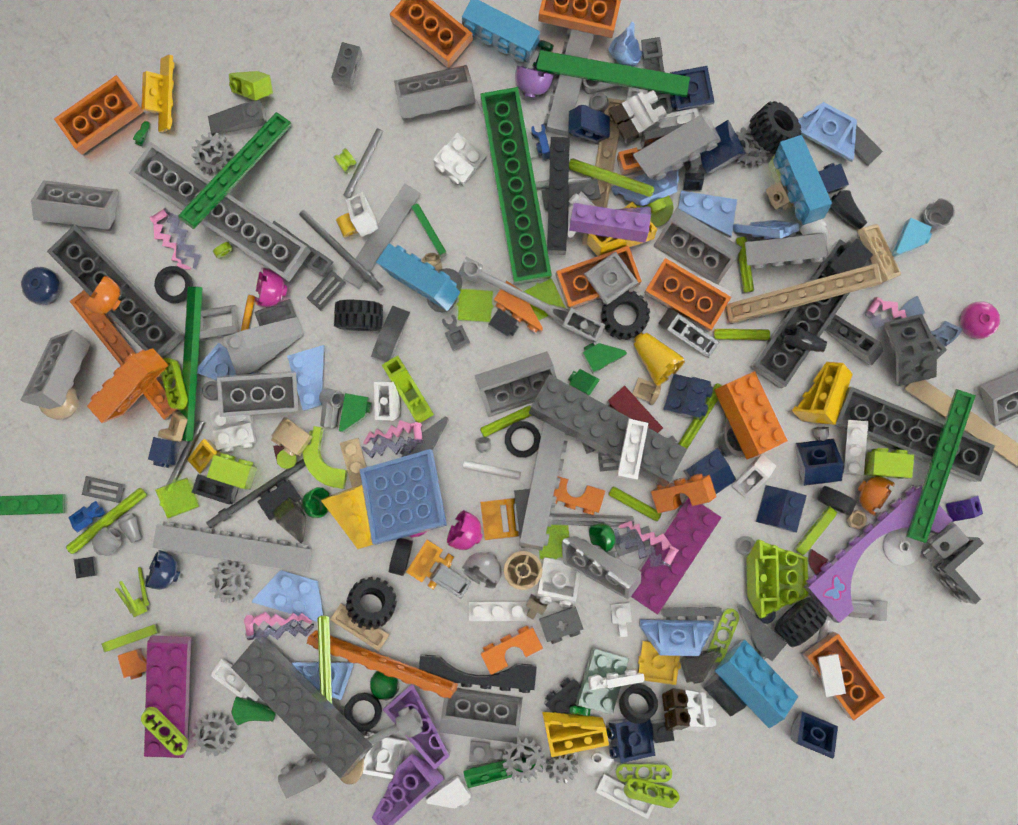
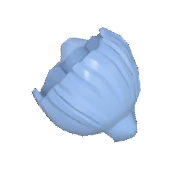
M631 22L621 35L614 38L609 46V53L619 64L632 67L639 63L642 56L638 40L634 36V22Z

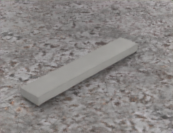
M405 183L378 223V229L370 235L355 258L366 270L369 269L371 271L376 261L411 211V206L415 205L421 193ZM352 266L349 267L343 276L344 280L358 289L364 283L361 275Z

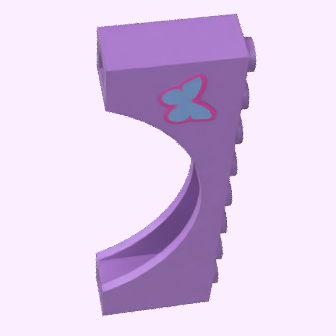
M912 485L904 492L906 495L902 499L898 498L892 502L891 509L880 513L877 516L878 520L874 524L870 523L862 530L864 533L860 537L855 536L849 541L850 546L845 550H839L834 555L836 558L831 563L828 561L820 568L822 571L819 574H813L806 580L807 584L804 588L834 622L840 623L854 610L851 599V582L854 569L861 555L876 539L884 534L901 528H909L923 487L922 485ZM940 505L930 533H939L952 521Z

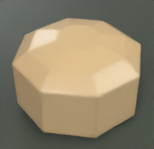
M854 510L850 516L848 515L847 522L850 527L860 529L866 525L867 517L864 512Z

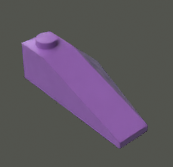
M411 754L397 767L395 775L389 783L384 797L379 802L372 819L377 825H394L445 778L437 769L434 770L426 760Z

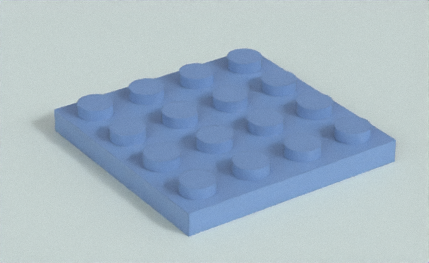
M425 450L359 469L372 544L377 545L447 526L433 450Z

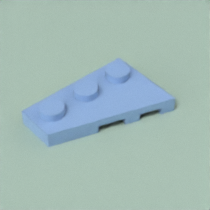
M687 191L680 192L679 209L707 224L710 228L718 230L730 238L732 237L737 199Z
M221 343L214 347L197 369L198 374L216 381L217 376L236 375L228 350Z
M324 345L287 356L291 371L296 372L297 392L303 411L322 406L319 395L323 390Z
M293 662L292 665L320 692L319 662ZM331 662L333 698L342 700L354 663Z

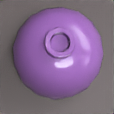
M517 66L515 83L520 90L524 91V96L535 98V94L541 95L547 92L554 75L548 72L537 71V69L533 68L527 69L524 66Z

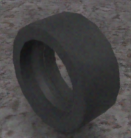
M168 266L158 272L154 287L156 293L163 300L170 303H180L187 299L188 287H193V281L184 269L178 266ZM170 274L181 275L185 281V288L179 295L171 296L163 289V281Z
M519 421L513 423L507 429L505 445L512 455L526 458L538 450L541 435L534 424L527 421ZM520 428L530 430L534 436L532 447L525 451L516 449L511 442L512 434Z
M828 486L822 488L817 499L824 505L830 506L834 510L849 516L857 504L855 499Z
M404 538L396 540L389 565V573L404 576L413 541Z
M634 684L622 693L619 699V709L628 721L636 724L645 723L655 715L658 709V699L651 688L643 684ZM631 694H639L647 701L648 711L645 714H639L630 707L628 700Z
M365 692L358 693L351 697L346 704L344 715L358 731H369L380 721L382 706L374 695ZM358 701H368L374 707V717L368 723H359L352 716V708Z

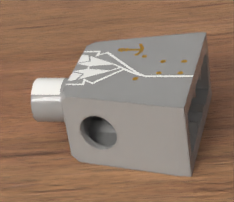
M950 522L943 530L935 533L928 539V543L931 546L923 554L930 562L938 555L945 559L967 543L969 539L956 524Z

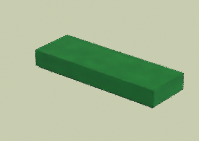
M416 203L411 206L414 214L441 258L445 257L447 254L445 248L420 205Z

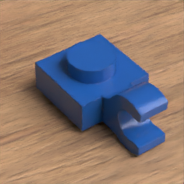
M541 124V132H536L534 126H532L531 134L539 141V143H536L537 153L541 154L542 160L550 159V148L545 134V125Z
M97 501L91 503L88 508L83 506L68 517L72 528L78 533L93 522V517L103 516L105 514L104 508L101 507L96 510L99 508Z

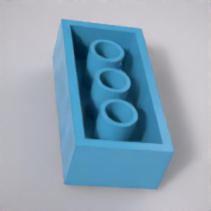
M470 0L462 15V25L472 32L473 37L477 36L486 45L492 44L498 47L497 49L504 54L510 53L514 55V58L524 63L525 61L529 63L540 41V31L480 0Z
M799 135L780 142L773 163L775 168L780 171V179L783 186L787 187L788 198L796 208L795 214L797 219L801 220L802 225L824 219L832 202L803 136Z
M389 243L376 263L391 277L448 311L460 294V291L456 288L457 284L446 273L442 271L440 273L437 272L436 268L427 262L424 264L416 255L412 253L409 255L401 246L397 245L394 247Z
M745 639L732 647L715 669V672L768 728L784 720L799 697Z

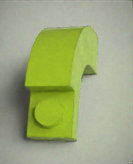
M397 355L382 364L383 369L391 382H394L398 393L415 421L421 423L433 416L434 413L400 357Z
M313 426V430L309 432L313 437L310 440L311 445H307L303 450V459L307 469L322 484L333 488L345 489L347 470L332 468L324 462L320 451L324 428Z

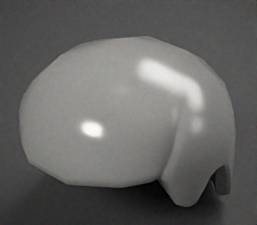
M939 198L937 201L927 205L923 214L924 221L932 228L943 229L952 222L955 208L950 201Z

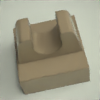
M531 594L526 603V606L530 608L526 616L534 619L537 613L543 615L548 604L541 603L540 599Z

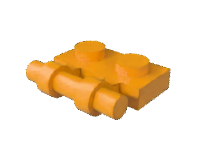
M426 540L406 573L423 582L426 576L428 578L431 576L432 572L430 570L435 562H441L450 568L454 556L448 553L445 559L441 558L440 554L443 549ZM430 580L427 586L434 590L437 583Z

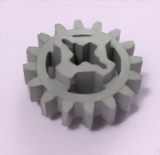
M749 126L747 130L742 127L741 133L737 131L736 135L746 154L739 157L737 163L744 161L745 167L748 163H750L751 167H754L755 163L760 166L762 160L766 161L768 159L766 154H770V151H765L753 139V136H748L751 135ZM753 144L754 147L750 149L748 146Z
M208 132V137L202 134L201 141L195 140L198 145L192 146L196 153L191 154V156L196 159L194 164L196 166L199 165L201 171L205 169V172L210 174L212 170L217 175L218 170H221L228 163V160L230 161L233 158L230 154L234 153V150L230 148L232 146L229 141L226 142L225 136L220 138L219 133L213 136ZM220 144L223 145L225 152L220 150ZM215 150L217 154H212V156H210L209 154L213 153ZM201 155H203L204 157H206V158H205L206 163H204V162L202 161Z
M225 561V566L222 563H218L219 569L212 568L214 574L208 575L212 581L208 582L207 585H212V589L209 592L216 593L214 595L215 599L221 597V602H225L228 599V603H232L233 598L239 601V595H246L243 590L250 588V586L246 585V582L251 581V579L245 577L249 572L242 571L243 565L237 567L236 561L232 565H230L229 561ZM225 569H233L230 574L223 572ZM239 576L241 577V585L238 582ZM231 578L232 585L226 586V579ZM227 590L235 592L232 595L224 594Z
M210 713L208 718L204 715L201 717L202 722L197 721L195 723L198 728L192 729V732L196 733L192 740H197L194 746L201 747L200 753L204 750L207 751V756L211 755L212 752L214 756H218L219 751L224 754L226 752L225 747L230 748L232 746L229 741L235 740V737L231 736L235 729H230L233 722L227 723V716L221 719V713H218L216 717H214L213 713ZM213 722H217L221 724V726L214 725ZM202 729L205 731L204 737L201 736ZM220 730V732L216 736L210 737L209 739L207 738L210 736L211 733ZM226 731V739L224 741L222 737L223 733ZM206 743L213 744L214 747H210Z
M525 738L523 743H521L520 739H517L516 745L511 742V749L505 748L507 755L502 756L503 760L506 761L503 763V767L507 769V775L512 774L514 781L519 777L520 783H523L524 778L531 782L532 776L537 779V772L542 773L543 769L541 766L545 765V760L542 759L545 757L544 752H540L542 750L541 746L535 747V741L533 740L531 743H528L527 738ZM524 748L530 749L532 752H528ZM523 757L526 758V763H522Z

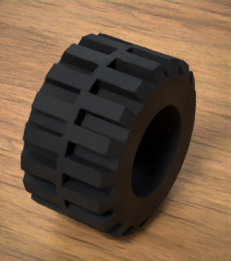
M768 102L750 119L749 128L751 129V135L754 137L753 139L760 147H763L767 152L770 151L771 154L776 153L780 142L799 136L802 132L801 124L798 122L799 120L795 113L781 102Z
M628 290L607 306L604 303L601 311V323L605 324V331L609 332L610 336H615L620 340H629L642 333L650 319V308H648L647 301L643 300L644 297L637 295L636 291L630 292ZM619 305H629L635 310L636 320L633 324L621 325L616 321L614 311Z
M354 299L335 302L334 326L336 328L351 331H378L382 329V304L375 301Z
M368 577L367 580L364 578L360 579V582H356L353 588H351L346 600V610H348V617L352 618L351 622L353 624L358 623L357 627L362 628L364 626L366 627L365 630H370L373 627L375 630L379 626L383 627L391 619L397 601H395L396 594L392 592V586H387V581L384 580L382 583L380 582L381 578L377 577L376 580H373V577ZM368 594L374 595L381 601L382 609L374 613L368 612L361 606L360 598Z
M808 597L792 606L778 620L775 630L791 648L796 647L810 639L824 625L828 615L812 597Z

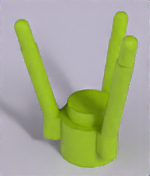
M138 567L142 601L140 598L132 599L123 581H119V584L127 599L119 588H115L130 614L132 613L133 618L147 612L146 606L150 605L146 596L141 567Z

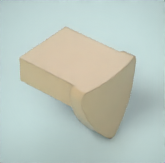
M638 377L632 394L636 398L649 402V405H653L660 394L661 385H656L653 382Z
M173 411L169 427L159 430L158 437L181 442L188 419L181 412Z

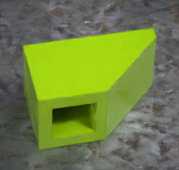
M260 71L228 74L229 86L233 93L255 101L273 93L271 77L268 74Z

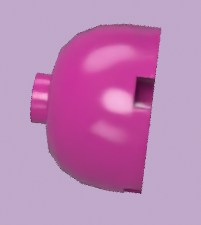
M261 268L262 272H259L256 292H258L259 298L255 297V303L257 306L271 307L276 305L282 296H286L287 285H284L283 278L268 268Z
M984 301L974 302L967 305L961 312L960 326L968 337L985 339L992 336L1000 325V314L997 308L990 303Z
M465 510L461 511L455 518L458 522L455 526L452 525L449 530L447 543L455 549L467 550L473 547L475 543L479 544L483 534L481 533V524L478 518Z

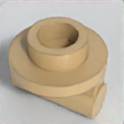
M427 253L422 258L424 264L426 262L436 268L435 270L442 269L441 257L436 253Z

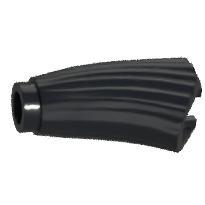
M842 190L837 195L834 194L832 196L830 207L845 221L858 229L863 228L867 224L865 217L854 202L850 190Z
M789 324L782 335L783 343L805 350L824 352L827 346V341L794 324Z

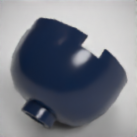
M34 267L23 275L21 290L30 302L37 305H48L59 297L62 290V282L53 270L46 267Z
M161 550L155 553L149 566V576L146 575L145 587L161 590L168 588L172 582H177L180 571H177V561L171 554Z

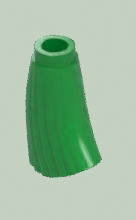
M236 696L231 710L233 719L238 726L249 721L274 722L276 713L269 706Z

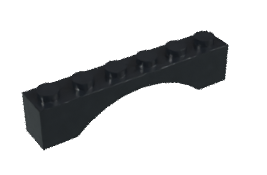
M551 137L547 251L548 254L566 255L570 137Z
M421 654L419 662L420 670L454 683H461V687L471 688L473 684L480 685L481 689H491L494 686L499 687L501 691H511V688L519 689V692L530 693V690H535L537 669L535 664L516 663L499 673L476 675L456 669L439 655Z

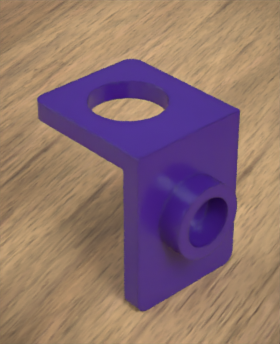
M979 496L946 504L948 514L952 519L951 522L976 518L983 514Z

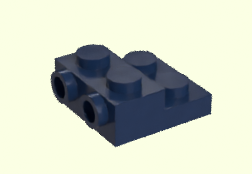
M708 66L670 72L671 74L690 77L687 97L676 95L670 97L672 109L675 108V112L715 103Z
M674 374L663 410L701 421L702 416H706L708 411V405H706L707 398H711L714 387L711 386V381Z
M627 719L609 722L606 732L608 738L611 739L612 747L609 748V754L614 759V762L624 763L656 756L651 719L641 724L632 723Z

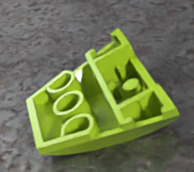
M757 539L746 558L747 598L758 617L763 618L773 611H778L786 605H791L809 596V593L804 588L808 579V557Z

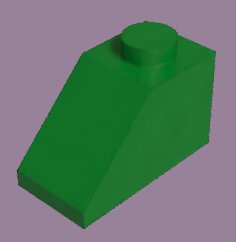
M591 343L584 347L585 351L582 352V356L592 374L627 355L626 350L601 343L596 345Z
M579 369L578 372H572L568 381H570V386L589 396L600 379Z
M345 393L339 432L345 433L365 419L367 413H371L372 402H369V397Z

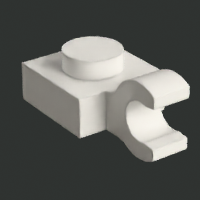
M630 603L610 604L612 624L618 623L619 637H627L626 623L632 622Z

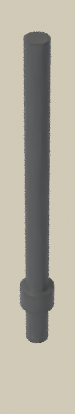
M305 210L299 213L361 275V278L366 283L369 282L378 292L383 289L384 286L374 278V274L369 269L366 270Z
M301 459L294 467L286 469L227 509L223 508L220 510L218 515L206 522L208 527L212 528L221 521L225 522L231 518L230 515L258 498L265 491L276 486L280 481L305 467L304 459Z

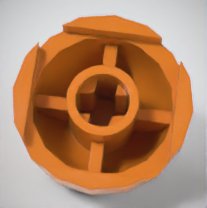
M105 275L83 307L95 314L101 315L108 313L111 309L115 311L121 303L118 300L120 288L117 283Z
M881 476L872 477L867 482L863 481L858 488L861 506L875 516L877 512L874 510L882 508L892 492L889 489L890 485L894 487L895 483Z

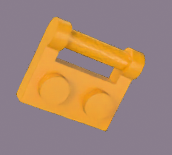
M515 498L480 502L485 540L519 536V531L516 530L514 513ZM501 505H506L509 532H503Z

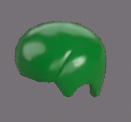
M316 487L305 493L302 499V506L309 517L321 518L327 514L328 509L321 500L330 495L329 492L324 488Z
M605 523L590 526L589 537L592 545L600 546L605 552L611 551L616 541L613 529Z
M379 671L375 672L370 679L372 694L379 700L387 701L394 698L399 691L398 678L388 677Z

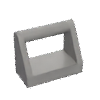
M236 305L201 310L200 340L218 339L240 332ZM232 313V326L205 330L203 317Z

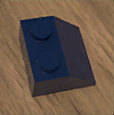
M729 120L715 127L721 139L717 143V147L700 153L701 163L706 173L716 172L746 154Z
M834 438L826 439L825 441L816 440L796 443L799 473L804 486L842 481L844 464Z
M718 448L713 449L683 470L688 479H691V476L696 474H702V476L710 475L716 494L736 481L728 462Z
M765 485L755 522L797 533L807 495Z
M802 711L792 725L790 739L800 746L833 759L835 756L838 726Z

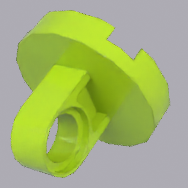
M670 196L658 199L644 206L636 204L638 208L651 207L650 221L655 227L662 226L668 222L673 214L674 206Z

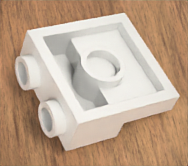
M457 132L433 159L434 167L441 173L445 171L450 175L449 179L456 185L460 183L464 186L487 158V155Z
M219 411L210 413L214 429L213 436L218 451L222 450V453L234 451V447L241 446V449L252 447V443L257 442L251 415L220 417Z
M544 557L542 577L539 580L536 598L540 599V602L543 604L556 602L563 608L574 606L581 573L565 565L563 561Z
M366 731L364 737L368 738L376 733ZM386 737L372 744L373 747L363 757V774L393 779L397 767L402 763L407 741L405 739Z

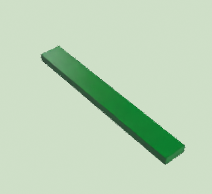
M540 50L537 63V71L648 91L654 90V92L687 97L690 77L543 50Z
M276 112L178 215V219L194 230L291 127V121Z
M188 287L182 378L188 402L186 407L180 410V412L188 420L182 441H193L202 287Z
M955 389L906 535L908 538L923 543L927 542L976 397L974 394Z

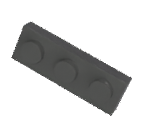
M597 179L568 185V201L574 194H579L581 191L590 201L601 199ZM549 189L541 191L545 210H548Z
M663 607L661 615L666 617V620H678V616H685L686 620H697V616H705L707 620H714L716 616H722V608Z

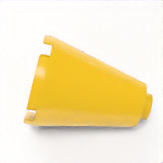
M640 333L634 339V347L656 385H661L669 380L668 376L672 373L676 374L685 363L683 356L649 333Z

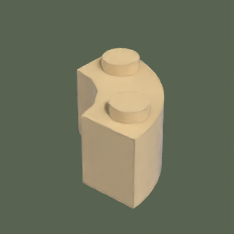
M285 416L271 435V441L279 446H285L283 450L291 456L294 454L300 456L313 438Z

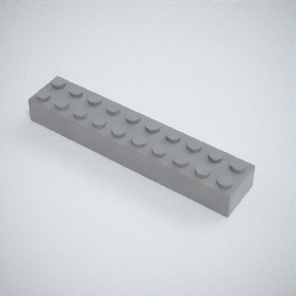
M150 142L129 172L136 180L182 211L210 182L152 142ZM229 194L201 222L288 282L291 281L311 252L307 246Z

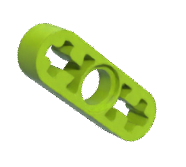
M164 358L163 360L168 364V367L161 375L168 404L171 408L182 410L186 407L188 398L179 362L172 358ZM175 379L176 384L174 388H172V382Z
M830 506L827 507L797 544L795 550L802 556L805 555L836 517L837 511Z
M732 608L722 611V616L719 618L709 643L707 657L713 662H721L725 657L739 622V614ZM733 612L732 616L735 619L734 621L730 620L728 626H732L731 630L721 626L722 622L726 624L728 621L725 615ZM720 630L728 632V638L724 641L718 639V632ZM715 640L720 644H725L724 648L719 647L720 657L716 656L713 658L711 651L716 650L718 646L714 644Z
M154 624L101 643L105 653L155 635L158 632Z
M146 708L141 715L142 724L172 754L182 755L185 753L188 747L187 738L157 708ZM152 714L155 715L154 720H153V719H150V720L147 719V716H148V715H152ZM159 720H160L161 722H160V723L157 725V727L155 728V727H154L155 724L158 723ZM163 726L168 727L170 734L167 736L160 734L159 728ZM181 742L182 746L176 748L175 744Z
M624 762L618 764L615 769L617 778L622 782H628L633 777L632 773H627L626 777H623L619 773V771L623 770V767H626L627 771H633L632 767H635V779L647 782H668L672 778V770L665 763ZM642 767L649 769V775L645 778L638 775V771ZM652 767H655L654 770L658 772L665 768L668 774H665L664 778L660 774H654L655 778H652Z
M635 778L629 779L623 788L625 795L631 799L666 808H673L680 799L679 793L673 788ZM647 790L654 791L656 797L650 796Z

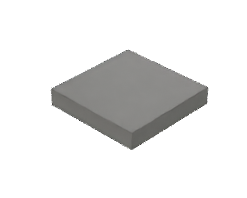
M616 251L584 273V276L606 306L638 284V281Z

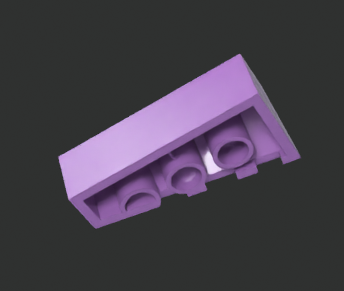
M573 203L569 231L646 243L650 226L651 207L610 209Z
M411 684L389 702L383 711L395 724L396 717L399 716L398 711L409 707L410 710L415 708L419 712L423 722L421 727L423 731L411 738H408L407 734L405 736L435 770L450 756V752L444 746L414 685Z

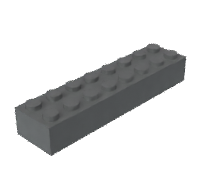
M73 225L47 250L52 258L90 296L105 275L117 283L120 288L118 300L121 303L115 311L111 309L107 314L145 351L153 348L163 359L184 339L185 334L76 225Z
M839 239L834 243L828 252V256L824 258L808 282L832 276L826 270L830 265L828 261L835 254L839 256L843 252L841 248L845 244L844 241ZM869 259L862 267L869 266L871 260ZM850 293L790 308L750 367L781 389L786 387L810 350L783 343L782 335L785 328L789 324H794L820 337Z
M549 374L529 414L620 463L627 422L631 418ZM647 428L639 473L666 487L671 482L687 449Z
M848 387L836 422L837 426L847 430L848 420L868 421V439L895 450H907L908 454L914 455V458L929 464L931 463L944 425L854 387ZM963 433L950 472L973 482H981L995 445Z
M266 637L256 638L231 667L339 778L347 776L373 747Z

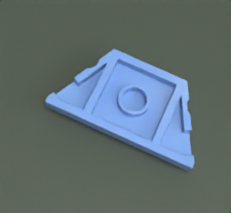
M823 102L816 106L814 110L808 111L803 114V117L798 119V122L801 124L802 136L853 162L857 126L855 118Z
M672 169L660 180H653L646 173L632 178L652 185L655 190L651 197L616 185L611 187L612 193L614 195L618 193L624 195L625 200L633 201L637 205H647L677 192L679 169L675 171Z
M778 220L750 222V225L739 223L733 225V232L752 234V237L764 236V239L783 238L799 231V223Z
M280 570L252 600V603L289 614L295 613L299 616L303 613L309 619L316 622L317 618L323 615L319 582L284 570Z
M640 619L639 626L659 655L699 656L714 628V621Z

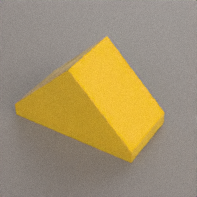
M203 439L187 460L201 474L211 465L213 456H220L221 452L216 449V446L210 440Z

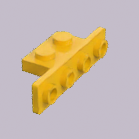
M166 55L160 59V74L145 71L142 77L141 110L159 114L158 132L168 131L172 126L173 55Z

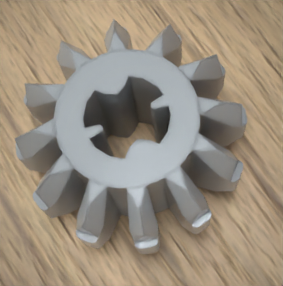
M568 754L551 757L552 760H546V764L549 765L546 768V772H552L549 778L553 779L557 776L556 783H559L561 778H563L564 783H567L566 777L573 780L574 776L572 773H578V769L574 768L578 765V761H572L575 755L571 754L568 756ZM564 762L567 768H563L561 771L557 765H561Z

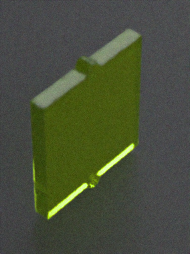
M552 278L540 284L536 283L535 286L523 291L549 305L552 304L566 308ZM530 304L539 321L549 316L546 311Z
M460 289L459 302L457 303L458 320L490 322L492 308H494V305H492L493 291Z
M187 477L155 489L160 500L159 505L163 507L167 519L199 507L195 494L191 493L192 487Z
M547 526L546 534H549L547 546L543 545L542 551L539 550L540 559L545 557L557 560V558L563 557L562 541L565 538H569V526Z

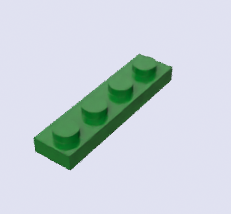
M65 494L0 496V515L65 513Z
M525 757L522 758V763H526ZM506 761L493 762L485 766L473 767L463 771L467 787L472 788L511 778L512 774L507 775V769L503 767V763Z

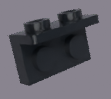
M568 677L559 684L561 687L556 692L552 690L546 695L544 704L553 713L568 714L570 707L577 706L575 703L581 685L574 677L570 679Z

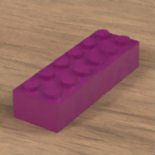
M686 496L682 505H680L662 532L670 544L679 551L676 553L671 565L663 561L670 548L663 551L662 542L655 544L638 569L641 572V583L631 597L658 615L722 517L703 504L692 506L689 497Z
M151 635L147 642L145 709L148 707L157 708L188 740L191 637ZM154 714L148 715V716H147V719H148V720H150V719H153V720H154L155 715H154ZM159 720L154 727L156 728L161 721ZM163 726L159 728V732L167 736L170 734V729ZM145 727L144 757L184 758L187 749L182 755L172 754ZM181 742L175 744L176 748L182 746Z

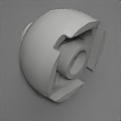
M490 552L473 554L462 567V569H465L463 572L467 577L477 584H480V581L486 583V588H495L501 578V566L496 560L497 557Z

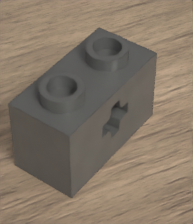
M345 42L341 43L331 76L335 85L352 89L362 57V51L359 46Z
M575 606L539 618L546 641H551L552 644L562 641V637L566 635L570 637L581 634L580 630L584 629ZM559 621L567 623L564 626L565 630L561 631L560 628H556L559 626Z

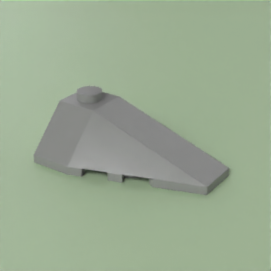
M298 317L243 330L223 337L236 375H243L259 370L261 366L276 357L278 353L301 338L304 333Z

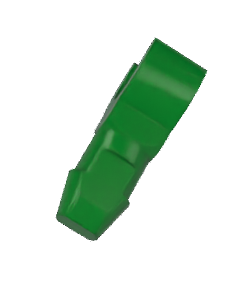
M144 121L140 129L135 133L133 140H135L136 145L143 146L150 122Z
M572 706L569 712L574 715L590 716L591 709L582 706Z

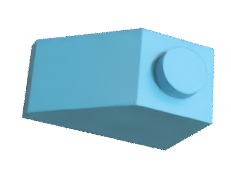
M913 218L905 221L892 252L893 257L917 249L925 243L927 244L932 235L930 233L932 227Z

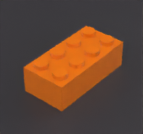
M401 0L389 14L392 23L447 68H450L473 41L472 32L433 0Z
M542 0L538 21L613 38L621 0Z
M116 75L55 117L54 120L75 150L83 155L144 111L141 110L138 102Z
M629 246L556 271L555 275L568 309L601 299L584 276V273L615 251L638 281V284L635 286L641 284L642 281Z
M667 258L663 260L644 292L646 295L709 332L713 329L731 299V296Z
M153 348L146 351L143 349L137 354L131 353L125 358L126 363L118 367L113 372L114 376L102 384L103 388L101 391L92 395L90 398L92 401L87 407L101 423L124 415L168 367V364Z
M755 371L714 390L746 460L788 441Z
M832 631L802 655L822 681L817 657L838 654L846 694L833 697L847 717L854 721L885 697L841 636Z

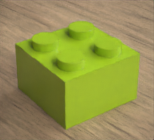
M877 448L872 449V452H866L865 476L897 479L912 478L914 455L908 454L907 450L888 452L889 449Z
M220 453V456H213L207 478L251 490L257 467L253 466V462L244 459L235 461V456Z

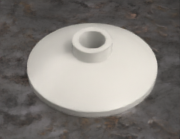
M909 528L893 530L884 539V553L888 560L896 565H910L921 554L922 543L906 537ZM903 543L907 544L906 550L902 549Z
M609 742L608 746L579 751L578 763L581 769L593 777H601L604 773L608 774L616 763L609 754V748L612 747V744ZM600 755L601 760L596 762L594 756Z

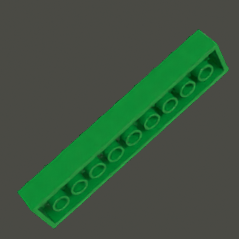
M514 87L480 93L513 284L549 279L552 277L519 89Z

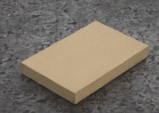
M874 224L857 230L863 245L873 254L870 258L872 264L877 263L879 265L882 283L900 276L901 271L879 225Z

